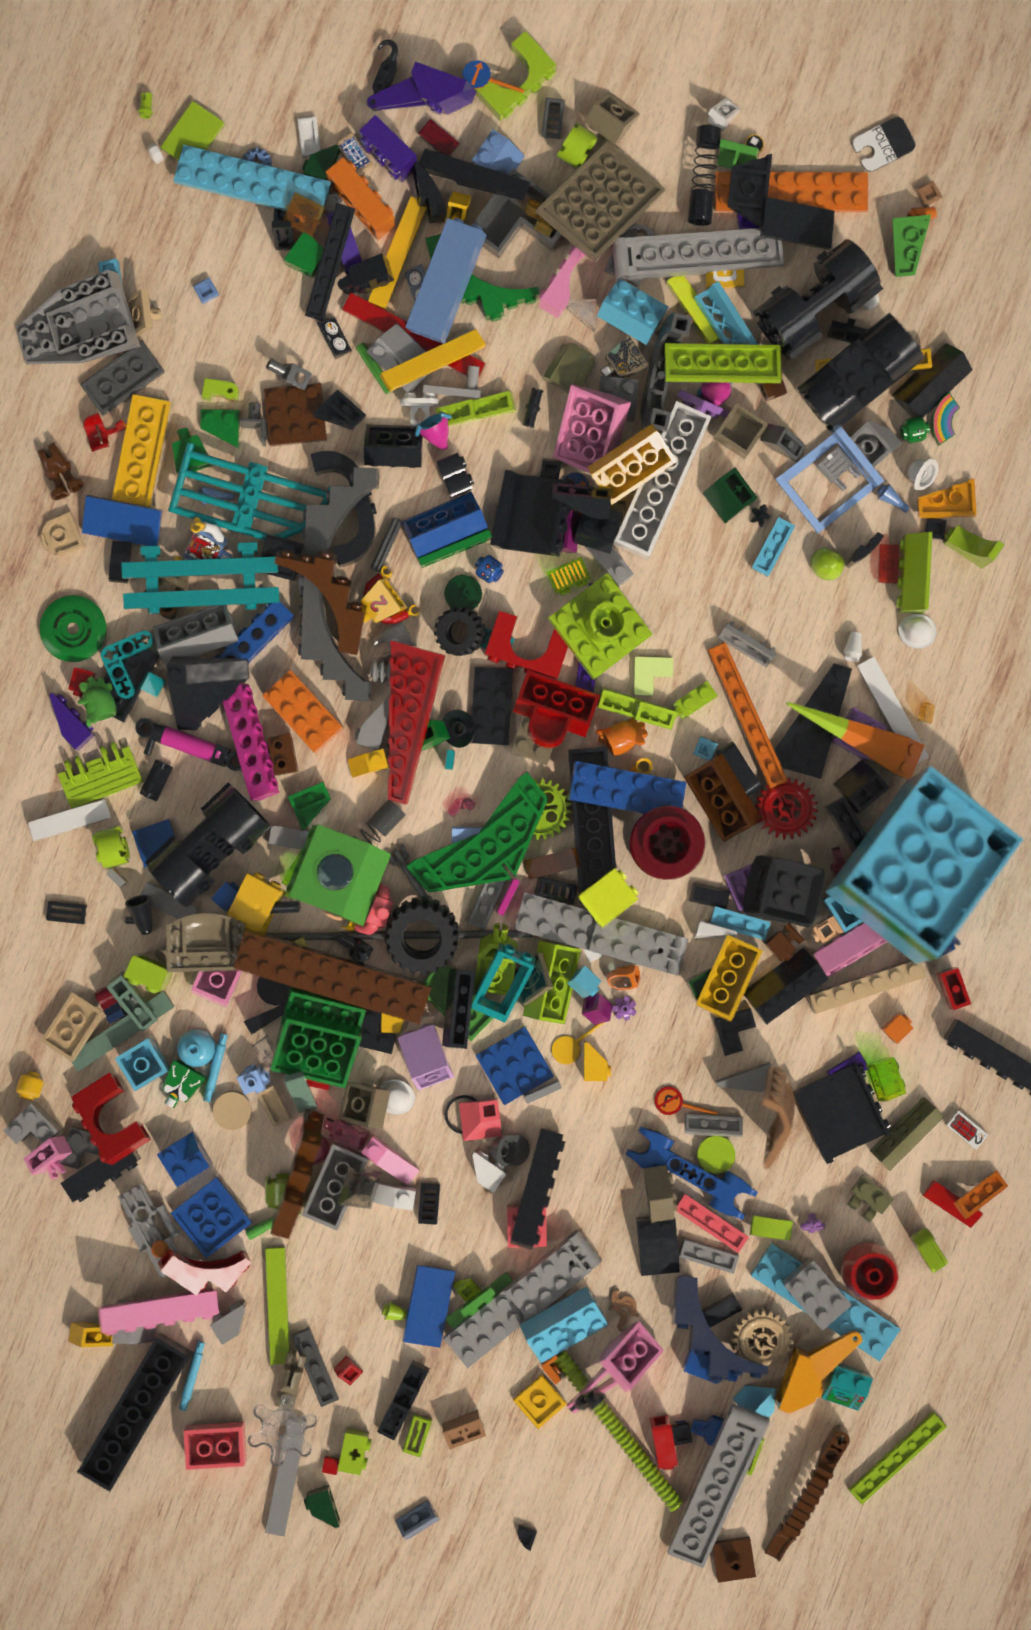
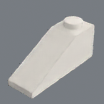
M360 1179L357 1198L393 1208L413 1211L417 1188Z

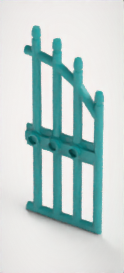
M187 443L168 512L191 519L198 517L202 522L215 524L218 527L265 540L268 533L251 528L254 517L290 528L274 535L281 538H288L302 532L303 528H306V520L299 523L256 510L259 499L302 512L306 509V505L262 492L264 480L322 497L323 500L320 505H328L330 502H327V491L269 474L267 473L268 467L257 463L249 462L248 467L193 451L194 444ZM193 458L246 474L243 486L189 470L190 459ZM185 477L239 492L238 504L182 488ZM180 495L235 511L233 521L228 522L178 507Z

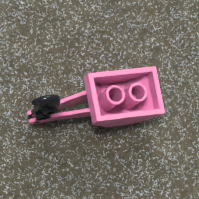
M639 1321L633 1323L614 1338L601 1352L600 1363L603 1367L567 1403V1408L572 1414L580 1409L584 1411L588 1408L591 1411L604 1402L606 1399L604 1392L617 1384L624 1392L631 1390L664 1350ZM607 1373L611 1375L600 1386L589 1392Z

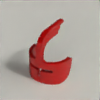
M99 413L83 420L92 452L109 447L108 436L126 429V424L121 419L115 423V428L106 430ZM96 425H98V428H99V431H100V434H101V437H102V442H103L102 444H101V442H100L99 436H98V437H94L95 435H99V434H98V431H97V428H96Z

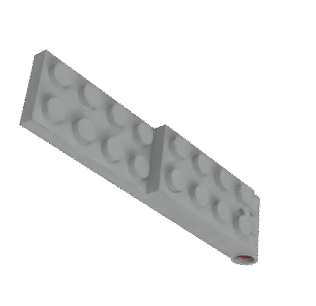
M761 228L627 238L619 237L612 244L615 276L617 280L703 275L713 271L782 267L784 265L782 241L760 237Z
M524 892L514 929L677 976L679 975L688 943V938L614 918L601 928L586 909ZM659 948L662 949L661 953H658Z
M575 1230L498 1292L490 1303L482 1305L474 1315L467 1317L443 1337L464 1365L469 1368L519 1328L521 1323L542 1312L588 1275L592 1269L601 1263L602 1259L579 1230Z
M732 1403L699 1474L696 1488L667 1550L668 1555L704 1568L763 1435L768 1428L769 1417Z

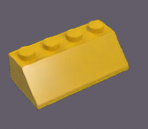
M727 934L696 1005L715 1016L732 1022L763 954V950Z

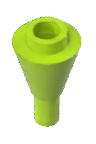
M389 1301L388 1304H384L382 1315H384V1320H406L407 1311Z

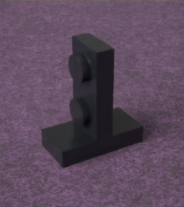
M274 208L272 233L275 250H291L295 244L293 236L294 213Z

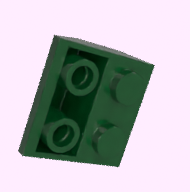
M736 467L719 478L702 493L724 524L758 499Z

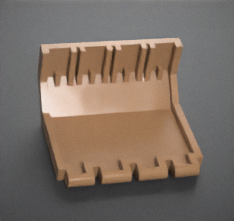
M769 1066L766 1071L767 1076L765 1078L766 1084L764 1086L765 1092L763 1093L764 1100L762 1105L778 1112L767 1133L763 1161L764 1169H770L792 1132L796 1099L788 1075L781 1068H774L772 1066Z

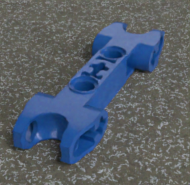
M640 1126L638 1131L649 1139V1148L642 1153L627 1149L625 1154L643 1169L667 1165L668 1171L713 1195L708 1205L723 1214L743 1220L745 1215L734 1206V1198L740 1193L756 1197L758 1192L749 1186L741 1177L730 1171H726L721 1179L672 1152L670 1149L675 1142L674 1140L658 1131ZM678 1159L680 1164L678 1167L672 1168L669 1165L670 1161ZM684 1163H686V1169L690 1171L694 1169V1172L696 1173L695 1176L691 1175L689 1177L687 1171L683 1170ZM706 1178L713 1179V1184L710 1187L703 1185Z

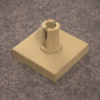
M140 289L126 298L137 337L153 327L152 320H161L162 314H158L161 312V309L150 308L148 289Z

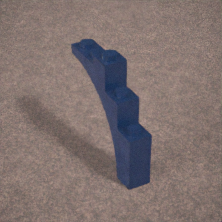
M675 1277L671 1324L677 1325L676 1328L688 1329V1326L690 1327L689 1350L694 1351L695 1355H705V1352H707L706 1376L711 1377V1381L722 1382L723 1378H728L729 1371H731V1375L735 1376L749 1373L752 1378H762V1375H766L768 1373V1366L756 1364L739 1357L726 1348L714 1335L701 1310L698 1297V1278Z

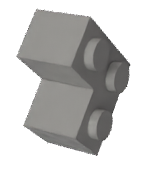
M35 1101L3 1131L16 1144L22 1142L31 1132L44 1143L49 1138L57 1135L62 1128Z

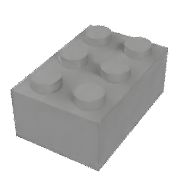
M811 1257L782 1281L785 1288L822 1331L852 1306Z

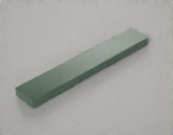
M165 991L147 1002L157 1019L175 1007ZM127 1015L87 1042L72 1064L78 1072L140 1031V1028Z

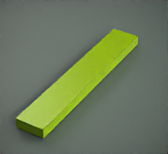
M270 1247L265 1249L270 1365L285 1364L287 1353L290 1351L285 1247Z
M932 1411L851 1485L848 1490L863 1505L947 1428L945 1423Z

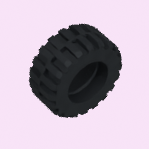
M415 897L410 902L407 900L402 902L401 906L396 907L393 910V914L390 915L385 930L386 950L388 954L392 955L391 959L393 962H398L400 964L399 967L403 970L409 968V972L414 974L415 971L427 974L428 970H431L433 973L438 971V967H445L447 961H451L454 957V952L458 947L459 927L453 912L450 913L449 908L445 904L443 906L440 905V901L436 899L430 901L429 897H423V900H418V897ZM417 920L433 923L440 931L439 943L434 948L424 951L410 947L404 940L406 926Z

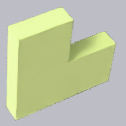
M635 657L634 696H653L654 677H673V658Z

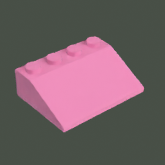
M571 385L553 458L590 473L588 466L620 445L631 402L615 395Z

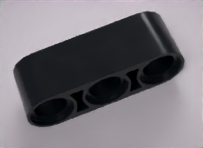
M733 741L716 751L718 756L723 754L748 796L762 788Z

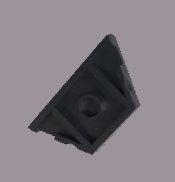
M767 154L766 157L757 160H750L746 164L733 166L731 170L727 207L761 228L763 199L768 196L772 154Z

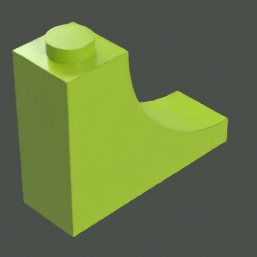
M959 525L954 529L950 528L944 536L946 538L944 542L946 546L981 569L992 563L1005 545L999 540L991 541L981 538Z

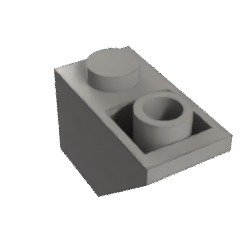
M245 1301L241 1304L239 1302L234 1303L229 1307L230 1311L225 1314L220 1312L212 1318L214 1321H212L210 1327L222 1345L239 1335L247 1306Z

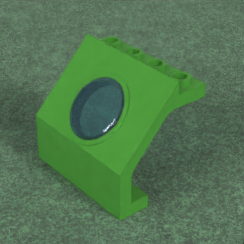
M312 824L284 896L307 903L343 917L346 921L363 926L391 854L367 842L319 824Z

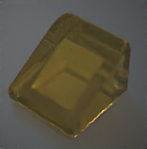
M923 702L920 705L918 722L932 724L935 710L933 704Z

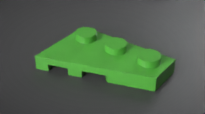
M931 215L892 218L896 277L915 275Z

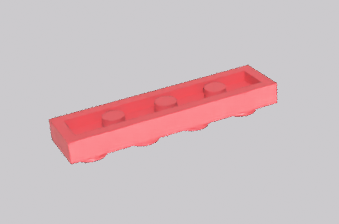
M685 1193L677 1203L678 1213L737 1253H739L749 1238L748 1235Z

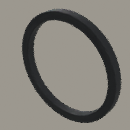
M460 1095L453 1098L448 1103L445 1109V1120L447 1125L454 1132L459 1134H463L462 1131L455 1129L448 1120V1109L454 1101L461 1098H468L473 1101L476 1100L474 1097L468 1095Z

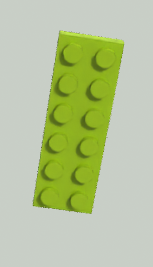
M665 343L664 346L665 382L781 383L782 380L780 345Z

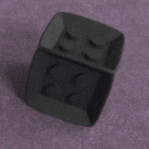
M758 855L752 863L748 876L743 911L765 919L794 923L802 927H811L819 910L825 871L818 867L792 860Z

